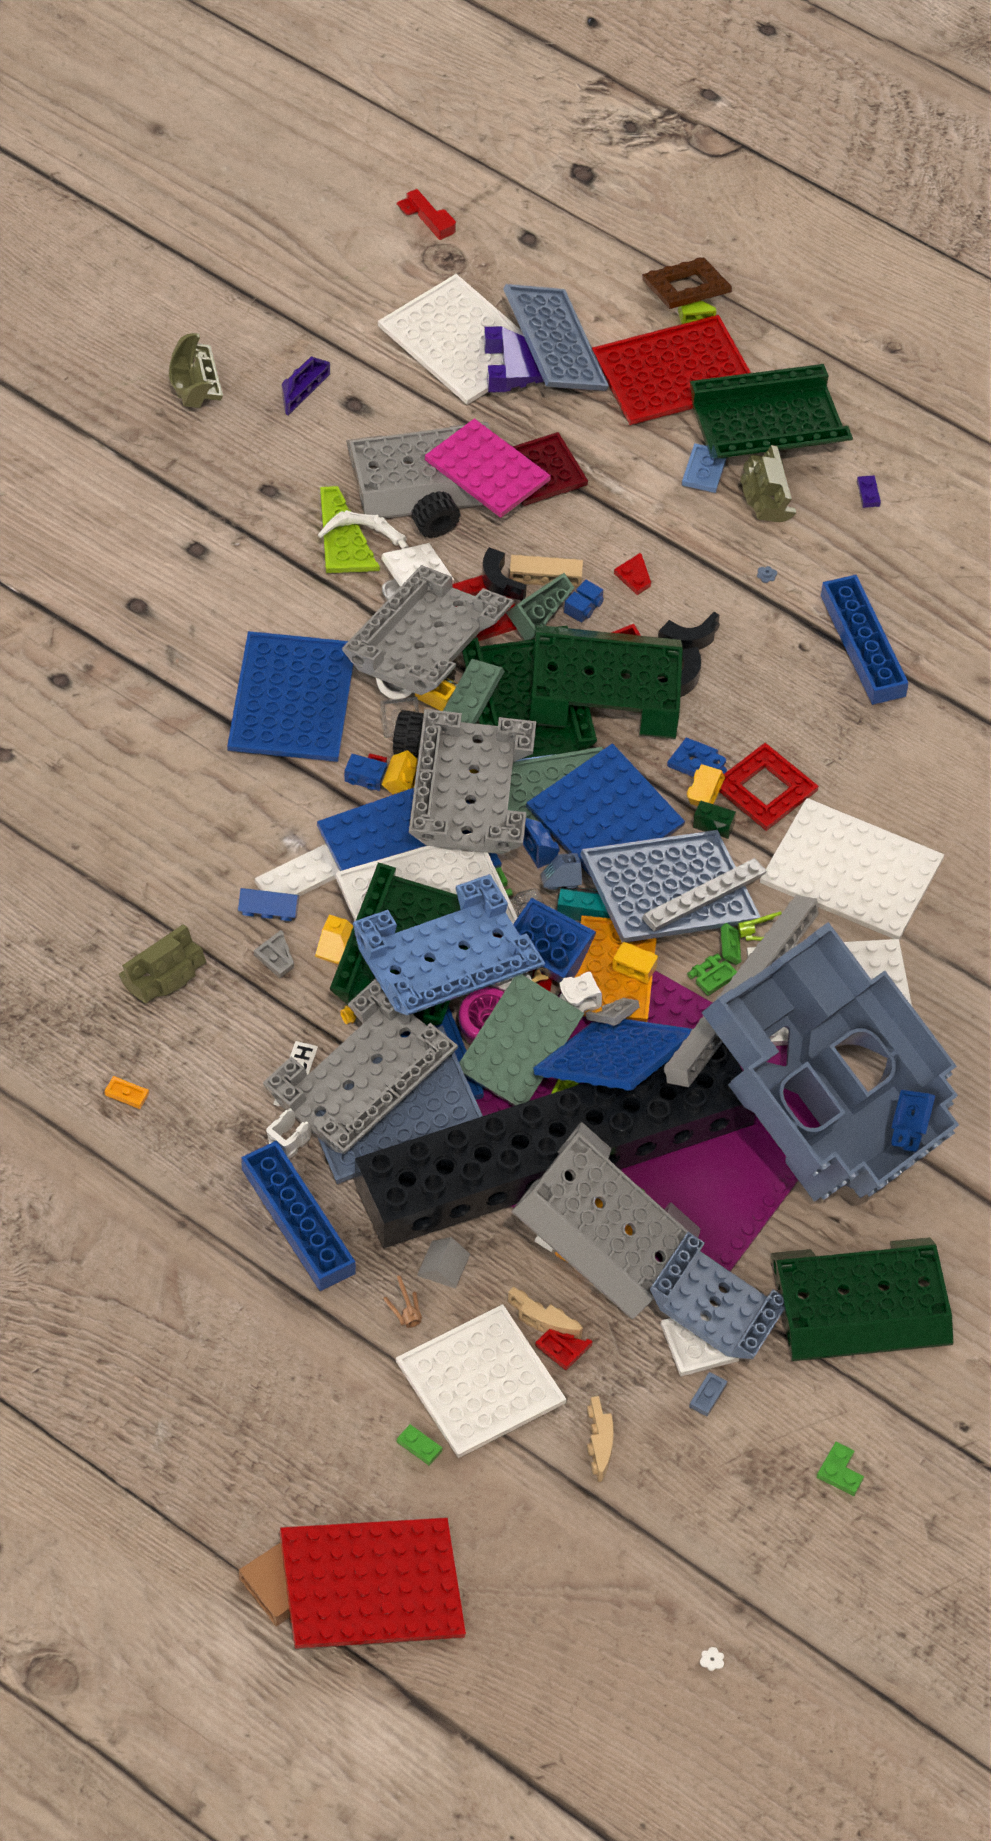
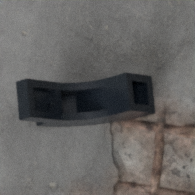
M488 547L483 558L482 579L485 587L489 591L504 597L509 596L520 601L524 600L527 585L505 577L501 573L505 565V553Z
M713 612L701 625L693 628L682 627L668 620L659 630L658 638L681 640L683 650L698 647L699 650L703 649L714 641L715 632L720 626V615Z
M698 647L682 651L680 697L691 692L699 681L701 655ZM662 678L658 679V681L661 683L667 682V679Z

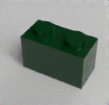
M700 800L694 814L693 828L705 832L718 830L721 837L729 839L735 824L736 811Z

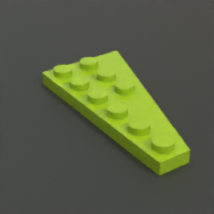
M338 486L320 487L322 524L324 528L339 512H345L346 510L351 512V510L348 509ZM358 524L335 527L323 536L326 573L380 571V566L376 562L372 550L369 549Z

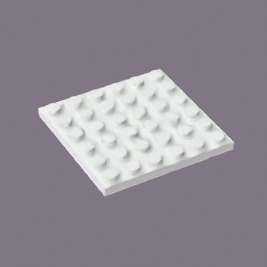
M503 1304L396 1357V1363L458 1458L566 1403L565 1396Z

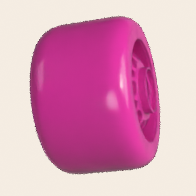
M485 987L471 992L465 997L459 1009V1026L461 1034L467 1043L472 1044L484 1022L488 1019L504 994V991L493 987Z

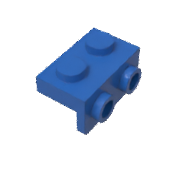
M351 754L344 770L345 782L363 786L370 790L380 791L387 763Z

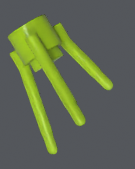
M779 911L751 921L738 923L740 938L745 937L746 941H761L764 937L752 936V934L756 933L755 925L772 920L774 917L781 915L782 912Z

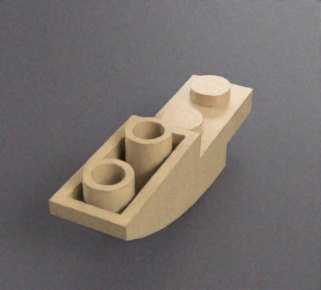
M514 1286L508 1292V1302L519 1310L518 1319L543 1333L552 1329L562 1334L574 1335V1338L577 1339L582 1338L583 1327H581V1324L577 1320L566 1316L560 1308H555L550 1304L545 1310L541 1303L534 1302L524 1291L518 1290Z
M596 1396L591 1397L590 1405L587 1406L588 1417L593 1419V1424H591L592 1435L590 1443L587 1444L588 1455L593 1457V1462H591L592 1473L597 1475L598 1482H602L607 1473L612 1454L613 1420L611 1413L603 1414L600 1398Z

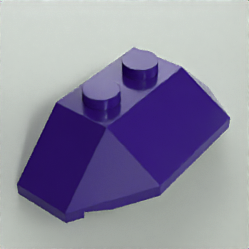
M311 356L299 368L295 369L288 379L283 381L282 397L286 415L289 416L330 375V362Z

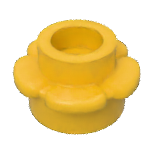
M346 1005L340 1011L341 1018L345 1024H353L357 1016Z

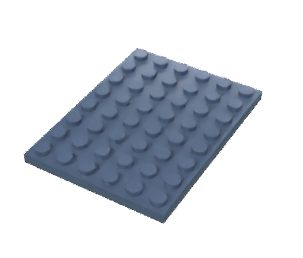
M718 830L582 849L580 853L621 942L626 943L721 928L725 923L737 926L738 923L760 918L746 886L655 932L642 919L644 913L736 868Z
M443 1026L437 1028L447 1036ZM453 1052L345 1154L334 1152L319 1138L318 1140L337 1184H340L355 1177V1158L482 1117V1113L455 1052ZM377 1057L373 1060V1063L378 1064L383 1059ZM347 1084L344 1089L351 1090L354 1084ZM319 1110L316 1116L321 1117L325 1115L326 1111Z

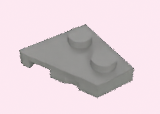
M282 930L254 950V956L279 978L294 968V962L289 953V947L286 944Z
M621 998L613 1003L601 1006L602 1011L595 1013L591 1010L586 1012V1018L590 1021L615 1026L640 1008L639 1001Z

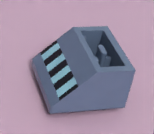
M577 853L558 854L540 874L544 888L555 890L562 886L576 888L577 885H582L581 862Z

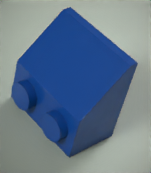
M526 818L523 847L536 867L541 868L550 864L558 855L560 849L557 842H553L549 830L544 828L541 822Z

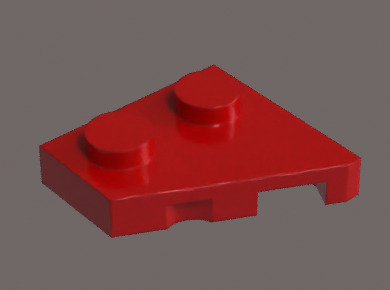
M641 553L614 569V575L636 595L651 587V580Z
M549 1329L536 1341L535 1346L564 1370H567L592 1346L593 1341L590 1339L584 1341L574 1338V1335L562 1334L559 1331Z

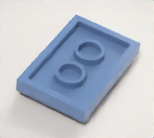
M694 443L682 480V486L716 493L727 457L711 458L707 446Z

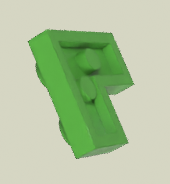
M835 1442L817 1473L818 1479L852 1496H855L863 1482L864 1476L847 1468L854 1455V1450L838 1442Z

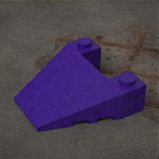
M502 326L484 327L485 354L503 353L504 365H488V392L511 391V388L517 386L522 388L526 387L528 383L544 381L524 336Z

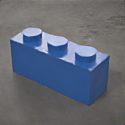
M240 888L238 911H242L244 916L254 917V913L262 914L261 918L273 919V915L281 916L280 920L292 921V918H297L299 895Z

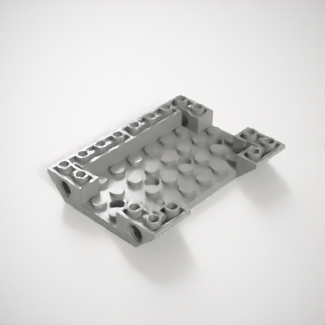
M480 422L490 430L488 422ZM466 424L391 436L379 435L346 440L352 467L356 470L359 482V496L364 514L379 515L380 518L383 517L384 519L412 515L411 511L420 499L437 491L449 493L458 508L483 505L425 461V455ZM405 461H411L412 463H411V464H405L404 462H405ZM370 466H376L377 468H376V469H371V468H369V467H370Z
M420 565L346 643L342 651L359 671L416 694L423 695L439 686L456 667V663L452 661L480 631L494 625L514 604V600L486 589H482L476 596L452 588V576Z
M424 709L409 833L426 846L504 854L523 846L526 812L508 810L513 762L533 754L536 721L499 717L498 726L461 722L462 713ZM480 739L482 743L477 744L473 740ZM471 769H476V770H478L479 772L476 773V774H473V773H471L469 770H471ZM472 799L475 801V803L468 804L466 803V800ZM469 830L472 833L469 835H465L462 833V831Z
M374 979L348 1003V1006L363 1024L312 1072L307 1075L305 1067L291 1056L263 1082V1085L285 1110L291 1108L295 1113V1118L300 1123L307 1121L314 1135L334 1152L345 1154L458 1048L457 1044L431 1023L426 1026L413 1014L404 1015L395 1011L377 979ZM403 1032H411V1034L408 1037H401V1034ZM377 1057L383 1059L378 1064L373 1063V1060ZM347 1084H354L351 1090L344 1089ZM319 1110L326 1111L325 1115L321 1117L316 1116V1113Z
M581 1122L559 1149V1155L543 1176L531 1185L511 1212L628 1317L634 1319L654 1299L650 1288L687 1232L698 1238L700 1228L671 1202L665 1209L658 1205L608 1160L611 1148ZM566 1171H569L572 1174V1181L566 1180ZM596 1198L601 1199L603 1203L602 1208H598L595 1205ZM626 1225L631 1226L633 1229L632 1235H628L625 1232ZM656 1252L662 1254V1262H658L655 1259Z

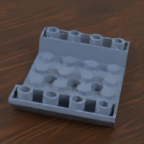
M687 1232L650 1288L660 1311L726 1356L753 1359L784 1311L782 1295L773 1289L768 1296H765L702 1253L700 1250L705 1242ZM719 1286H723L727 1293L721 1292ZM709 1300L717 1302L718 1307L712 1306ZM700 1314L706 1315L709 1321L703 1320Z

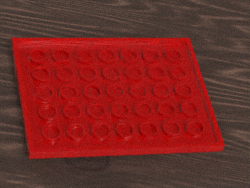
M719 315L592 347V351L597 358L607 383L629 425L693 409L690 381L751 373Z
M448 1518L280 1527L279 1534L295 1649L465 1638L466 1631Z

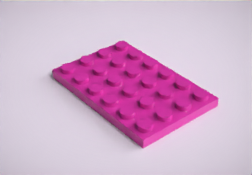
M475 418L425 455V461L500 518L549 482L551 475Z

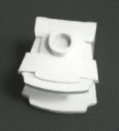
M586 972L580 977L563 978L562 982H560L562 992L560 998L583 1013L587 1010H596L602 1006V993L591 972Z
M291 1108L285 1110L280 1115V1118L275 1120L266 1129L269 1144L277 1140L288 1159L298 1153L297 1148L303 1147L311 1137V1126L307 1121L305 1123L302 1122L296 1129V1132L287 1140L281 1137L295 1123V1113Z

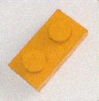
M113 1076L104 1093L105 1096L141 1109L149 1095V1090Z

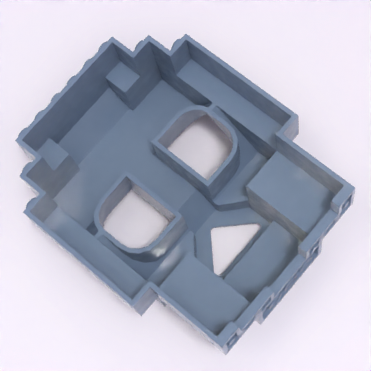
M829 922L779 957L760 973L750 977L736 988L729 990L702 1012L703 1016L744 1070L728 1086L742 1105L754 1112L786 1155V1164L814 1202L820 1197L822 1200L826 1199L844 1185L854 1189L860 1198L866 1194L869 1197L930 1151L942 1144V1142L954 1135V1129L959 1126L948 1110L954 1104L952 1100L958 1095L946 1080L953 1075L951 1071L957 1067L887 972L883 971L871 980ZM783 1027L788 1029L786 1066L767 1062L779 1052L769 1037ZM848 1044L859 1045L887 1058L883 1075L872 1090L868 1092L836 1050V1047ZM784 1088L799 1095L821 1125L820 1127H806L797 1119L784 1099ZM901 1090L935 1095L926 1135L921 1134L922 1138L916 1152L906 1151L902 1147L892 1145L894 1129L891 1127ZM913 1140L910 1141L909 1146H912Z

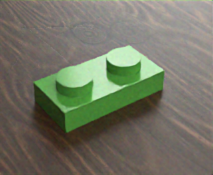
M725 923L721 927L722 955L724 959L737 965L741 963L739 930Z
M411 1424L397 1438L398 1444L428 1466L441 1454L443 1449Z

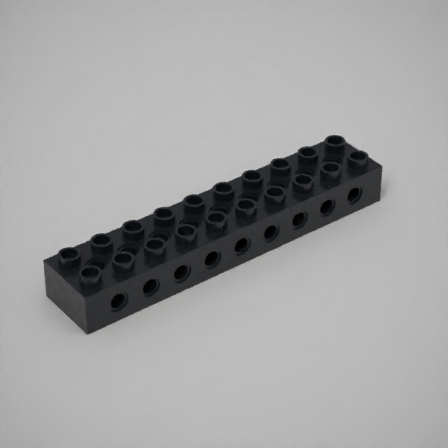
M722 1042L689 1087L667 1083L666 1074L664 1073L665 1064H663L633 1090L627 1091L622 1088H609L590 1083L567 1088L355 1158V1185L383 1248H387L517 1204L531 1185L547 1171L559 1155V1149L581 1122L611 1148L608 1160L618 1169H623L754 1125L755 1113L746 1109L728 1086L735 1077L743 1072L739 1063ZM569 1171L565 1172L566 1180L572 1181V1174Z

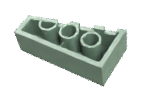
M563 573L506 612L524 640H530L534 637L535 625L544 626L548 622V619L571 593L574 586L566 574Z

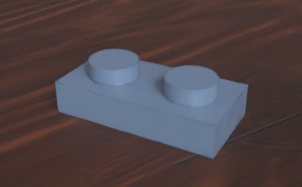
M709 1372L691 1400L689 1408L708 1417L726 1388L728 1381Z

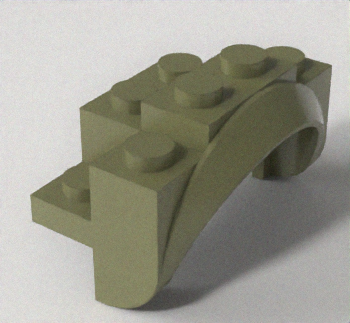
M199 333L187 334L179 339L171 355L172 358L169 366V379L178 398L182 399L183 406L200 408L204 399L221 401L223 397L211 345L198 344L200 339Z
M771 445L764 456L751 455L744 463L743 469L745 473L741 476L743 493L747 504L754 509L759 520L784 522L791 519L797 512L795 508L787 507L792 498L778 446Z
M183 924L123 964L124 971L119 973V977L126 989L146 1004L155 997L167 996L181 989L190 979L196 976V969L205 964L206 959L202 948L192 941L188 927Z

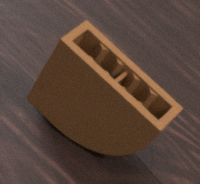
M280 1542L239 1569L240 1581L276 1627L290 1617Z

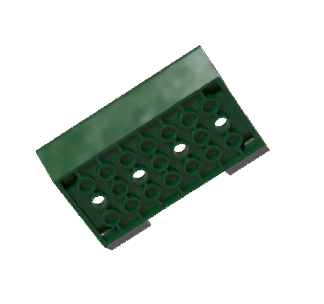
M535 625L534 669L529 721H536V725L566 728L569 705L642 712L639 726L640 736L676 739L681 695L683 651L681 640ZM549 665H554L557 668V670L553 672L550 671L547 667ZM591 669L594 674L587 675L584 670ZM628 673L631 678L624 679L621 674ZM665 677L667 682L661 683L657 678Z
M930 1237L890 1241L891 1249L824 1256H816L811 1249L771 1253L777 1289L781 1290L786 1314L785 1330L791 1360L801 1361L953 1345L952 1312L936 1243ZM921 1280H925L929 1283V1285L927 1287L920 1286L918 1282ZM881 1284H885L889 1287V1289L887 1291H882L879 1289L878 1286ZM844 1288L847 1289L849 1293L846 1295H842L838 1292V1290ZM804 1292L809 1297L801 1299L798 1294Z

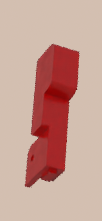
M418 189L406 193L405 199L396 202L406 215L418 212L419 218L439 240L449 237L456 232V221L445 209L436 211Z

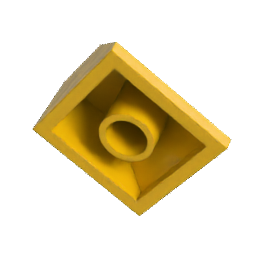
M329 914L321 932L315 957L339 964L353 925L346 919Z

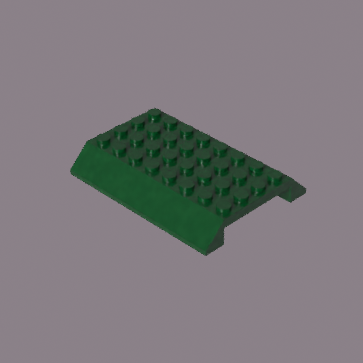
M817 364L690 381L693 410L710 457L725 458L767 452L771 445L778 446V450L853 440L849 426L842 425L828 390L829 375L825 365Z
M566 625V626H558V627L568 628V625ZM474 638L463 649L462 654L466 668L471 659L502 667L505 671L478 719L479 724L498 726L499 717L529 721L534 669V639L480 646L478 638ZM549 665L547 667L550 671L553 672L557 670V668L554 665ZM569 705L566 728L536 725L533 754L524 758L586 750L595 744L597 737L589 707Z
M378 862L356 921L388 910L397 924L395 933L460 911L461 909L457 894L396 876V867ZM354 927L330 986V990L347 1005L376 979L359 951ZM459 945L460 949L468 950L467 946ZM431 957L424 958L428 962H434ZM396 969L390 970L395 975L400 974ZM451 1000L413 1013V1015L426 1026L430 1023L433 1026L440 1025L444 1020Z

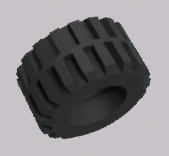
M437 491L436 493L433 492L424 496L414 505V509L411 511L412 519L420 533L428 538L439 537L451 531L461 517L460 511L451 495L444 491Z
M407 710L400 711L396 720L393 737L394 755L408 750L418 758L424 713Z

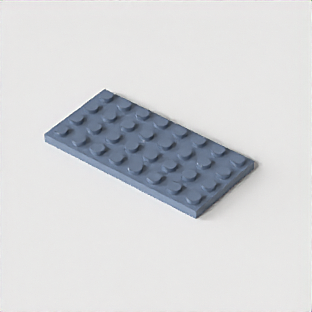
M506 284L503 290L546 387L607 391L609 387L607 380L592 351V347L566 290Z

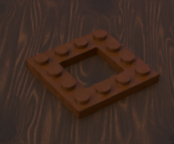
M704 257L642 274L643 281L669 309L732 292V286ZM693 275H697L703 282L700 286L685 288L682 291H677L669 283Z

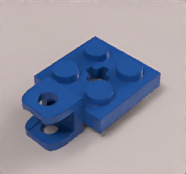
M687 737L667 762L669 768L694 777L696 770H699L701 764L722 770L723 774L727 772L726 767H724L726 758L719 755L717 749Z
M901 1090L891 1127L894 1129L892 1136L893 1146L902 1147L903 1150L912 1152L918 1150L922 1138L921 1134L926 1135L935 1095ZM913 1140L912 1146H909L910 1141Z

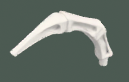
M348 510L335 515L318 534V537L321 538L335 527L361 524L386 535L395 546L399 545L402 549L409 547L405 542L407 540L406 536L395 530L383 517L380 518L379 515L357 514Z

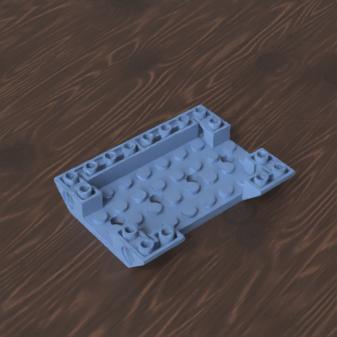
M490 874L456 886L460 911L395 933L397 924L388 910L353 922L359 951L395 1011L404 1015H410L545 966V962L527 933L520 936L506 914L508 902ZM493 933H499L502 937H494ZM459 945L467 946L468 950L460 949ZM431 957L434 962H428L424 958ZM396 969L400 974L395 975L390 970Z

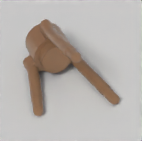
M398 1275L397 1279L407 1308L403 1309V1314L401 1315L387 1297L383 1299L397 1316L401 1325L406 1324V1327L412 1328L419 1325L422 1319L417 1293L413 1292V1307L411 1306L402 1278Z

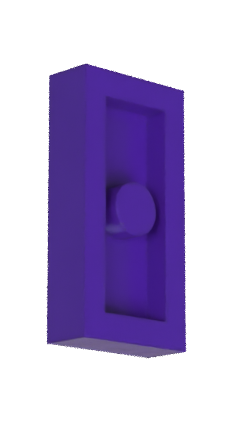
M875 475L857 477L862 507H880L881 500Z

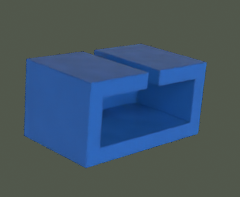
M585 580L576 589V592L574 591L566 599L564 613L582 623L592 615L596 607L602 605L604 589Z

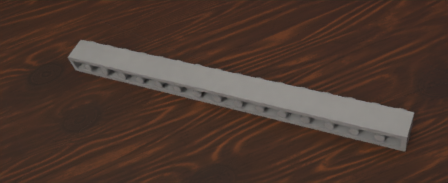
M796 895L789 902L787 908L782 912L777 921L773 923L771 929L765 933L764 938L757 944L754 951L749 954L748 959L741 965L738 972L733 975L732 980L724 987V990L717 996L716 1000L750 977L760 973L779 957L795 947L819 915L817 898ZM704 1016L699 1020L696 1027L691 1030L690 1035L682 1042L680 1048L675 1051L670 1061L665 1064L664 1073L666 1074L667 1083L689 1087L723 1041Z

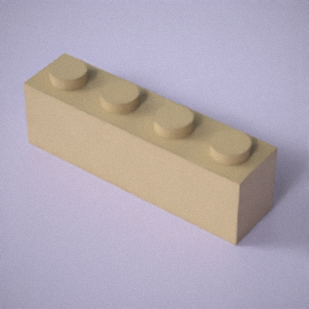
M511 555L509 579L523 584L546 585L565 573L574 588H578L582 581L583 560Z

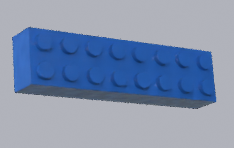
M857 575L823 582L821 598L871 704L906 697L908 680Z
M277 1140L241 1157L243 1173L319 1291L355 1275V1260Z

